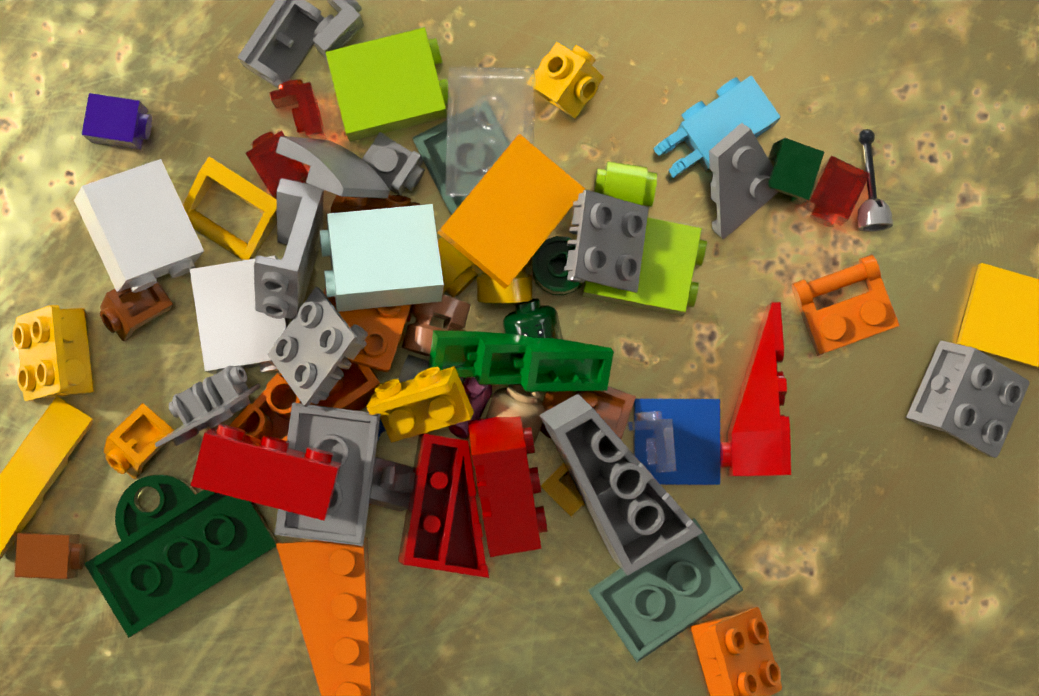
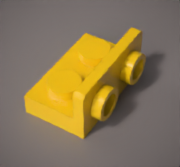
M455 366L441 371L439 367L428 368L418 373L414 379L401 383L398 379L388 380L375 388L366 406L370 415L381 414V421L391 443L471 420L474 413Z

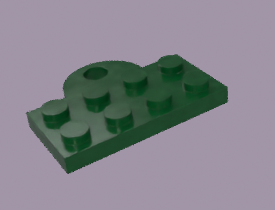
M150 475L132 483L123 492L118 501L115 512V525L121 541L87 561L84 565L126 635L130 638L276 548V543L278 542L253 502L208 490H202L197 494L187 482L170 475ZM145 487L156 489L160 496V503L152 512L144 511L138 504V495Z

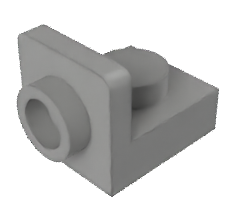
M327 0L338 14L335 17L331 14L324 18L315 29L314 33L316 36L312 39L316 49L326 59L327 51L343 48L364 26L359 14L362 7L356 0Z
M379 132L362 158L382 178L390 191L397 195H402L406 188L413 191L425 172V169L420 167L423 163L422 155L416 151H409L381 132Z

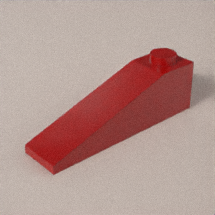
M772 302L766 306L729 425L727 442L720 443L721 468H728V476L791 475L789 416L780 415V406H784L785 395L787 394V379L784 377L783 371H777V363H782L784 359L781 302Z

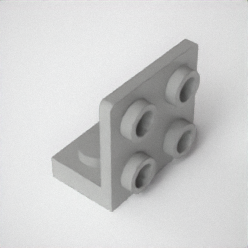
M940 340L906 418L919 425L947 432L982 453L996 458L1001 451L1028 389L1029 380L976 348Z

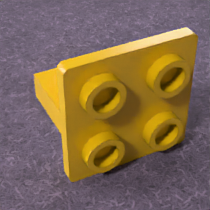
M48 305L16 317V324L13 328V342L19 350L20 359L17 382L20 390L23 391L25 401H35L46 397L84 395L94 392L84 308L60 309L59 305Z

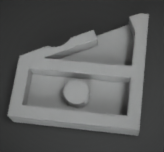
M743 123L739 124L709 150L710 170L713 173V179L710 184L711 199L717 203V220L712 221V229L722 239H725L779 192L769 188L768 183L773 166L752 130Z

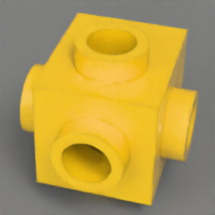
M556 42L550 52L542 59L539 68L527 84L547 102L576 119L585 104L596 94L604 76L593 66L596 59L587 51L577 45L570 50Z

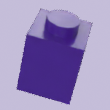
M89 93L82 136L91 143L141 150L143 139L148 140L151 133L152 116L147 114L148 109L138 100Z

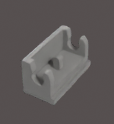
M275 0L239 54L238 59L245 68L283 91L314 45L312 39L316 36L314 33L315 29L324 19L320 15L321 11L305 0Z

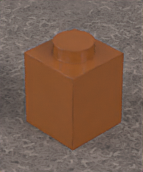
M17 533L15 577L49 579L77 577L78 570L83 569L85 562L84 544H79L80 534Z

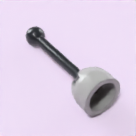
M863 129L858 134V141L863 145L868 200L858 209L857 219L860 231H880L893 226L889 205L884 200L877 198L871 145L875 140V134L870 129Z

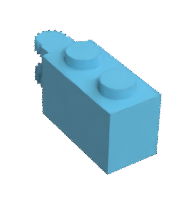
M752 75L742 82L735 77L716 91L719 97L707 106L703 101H700L690 107L681 115L684 121L681 122L678 130L653 148L658 156L669 153L683 141L690 148L692 153L685 158L677 160L668 170L673 178L684 173L698 162L706 172L710 170L709 150L739 124L743 123L749 127L756 138L776 125L781 116Z

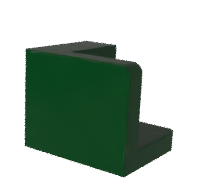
M783 138L773 143L768 159L774 161L775 164L768 183L769 188L790 195V202L795 204L809 201L825 152L788 138Z

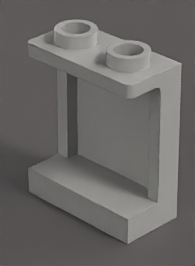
M281 178L276 192L277 243L287 244L284 257L280 260L256 256L254 262L255 310L276 319H293L303 305L321 246L319 231L323 230L324 190L310 184Z

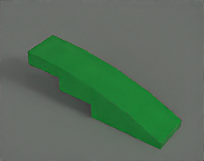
M433 330L428 368L439 367L441 371L455 366L459 377H475L479 385L521 384L526 392L607 391L614 351L610 347L562 339L533 338L519 334Z

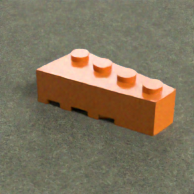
M365 537L363 546L319 540L276 543L321 696H376L368 537Z

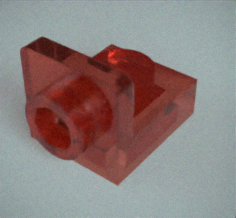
M301 79L289 80L280 83L278 90L269 92L271 102L276 109L295 104L299 105V107L292 108L298 133L305 132L307 138L327 139L316 93L311 82L303 83Z

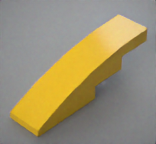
M59 397L53 400L0 474V559L16 540L17 533L22 532L43 504V496L67 466L69 455L93 425V418Z

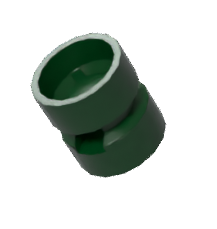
M555 236L545 240L533 256L532 277L535 285L542 293L552 298H565L573 295L583 285V283L568 281V272L564 271V266L567 264L568 250L576 249L567 245L568 240H573L569 237Z

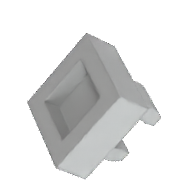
M375 457L369 504L399 512L408 509L410 492L413 491L415 479L413 467Z

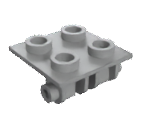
M584 190L583 193H579L578 201H573L574 213L572 224L579 227H570L569 229L570 233L577 235V240H568L567 245L576 249L568 250L567 264L564 266V271L568 272L567 280L579 283L589 281L637 293L649 208L590 190Z
M315 287L267 355L301 403L308 407L311 402L318 404L320 400L328 398L332 388L344 376L340 368H350L352 364L348 358L354 360L360 350L364 349L367 345L365 339L368 333L355 324L350 328L321 289Z
M227 366L224 370L205 378L203 383L198 382L189 389L175 394L172 402L169 403V410L174 417H180L183 425L154 443L155 446L158 447L170 440L174 442L175 446H178L199 434V431L208 426L212 428L233 416V413L251 403L248 395L261 387L258 383L248 389L245 383L247 381L245 370L241 366Z

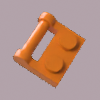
M872 254L860 258L859 264L807 282L803 279L792 283L796 302L817 356L900 326L882 281L879 265ZM865 280L869 292L816 310L813 298Z

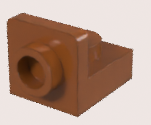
M157 281L153 286L135 293L132 292L131 288L117 292L116 289L107 292L100 306V316L106 328L111 333L116 332L120 339L125 341L132 336L135 329L168 312L172 308L173 303Z

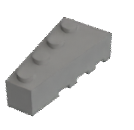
M579 394L540 414L611 557L627 576L703 533L600 415Z

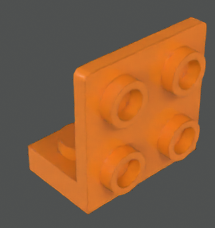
M325 288L323 293L327 297ZM335 296L327 297L336 309ZM414 304L338 312L350 328L355 324L368 333L365 339L367 345L364 349L360 350L354 360L348 358L349 361L382 372H389L406 321L410 322Z

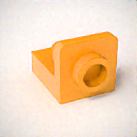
M142 403L107 436L104 447L106 460L118 473H127L133 479H136L142 473L143 466L166 444L164 443L156 447L154 443L173 432L174 429Z

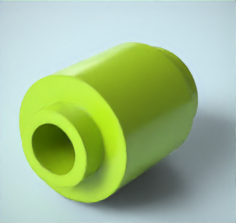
M607 161L605 169L597 168L594 192L641 206L652 207L657 186V173L648 172V168L643 166Z

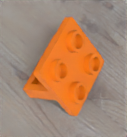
M759 607L747 609L733 616L699 622L690 626L710 696H772L782 690L780 668L774 660L768 639V626L762 618Z

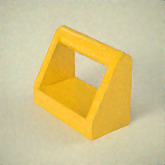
M210 156L199 170L183 203V207L194 230L241 260H249L255 257L277 223V199ZM213 182L263 213L249 243L244 242L196 211V208Z

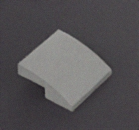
M280 136L276 153L309 165L310 170L306 183L343 197L388 198L390 189L382 178L364 160L348 149L329 140Z

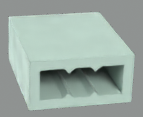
M433 204L327 214V230L319 231L322 257L330 256L332 270L324 271L327 297L335 296L338 312L442 301L444 283Z

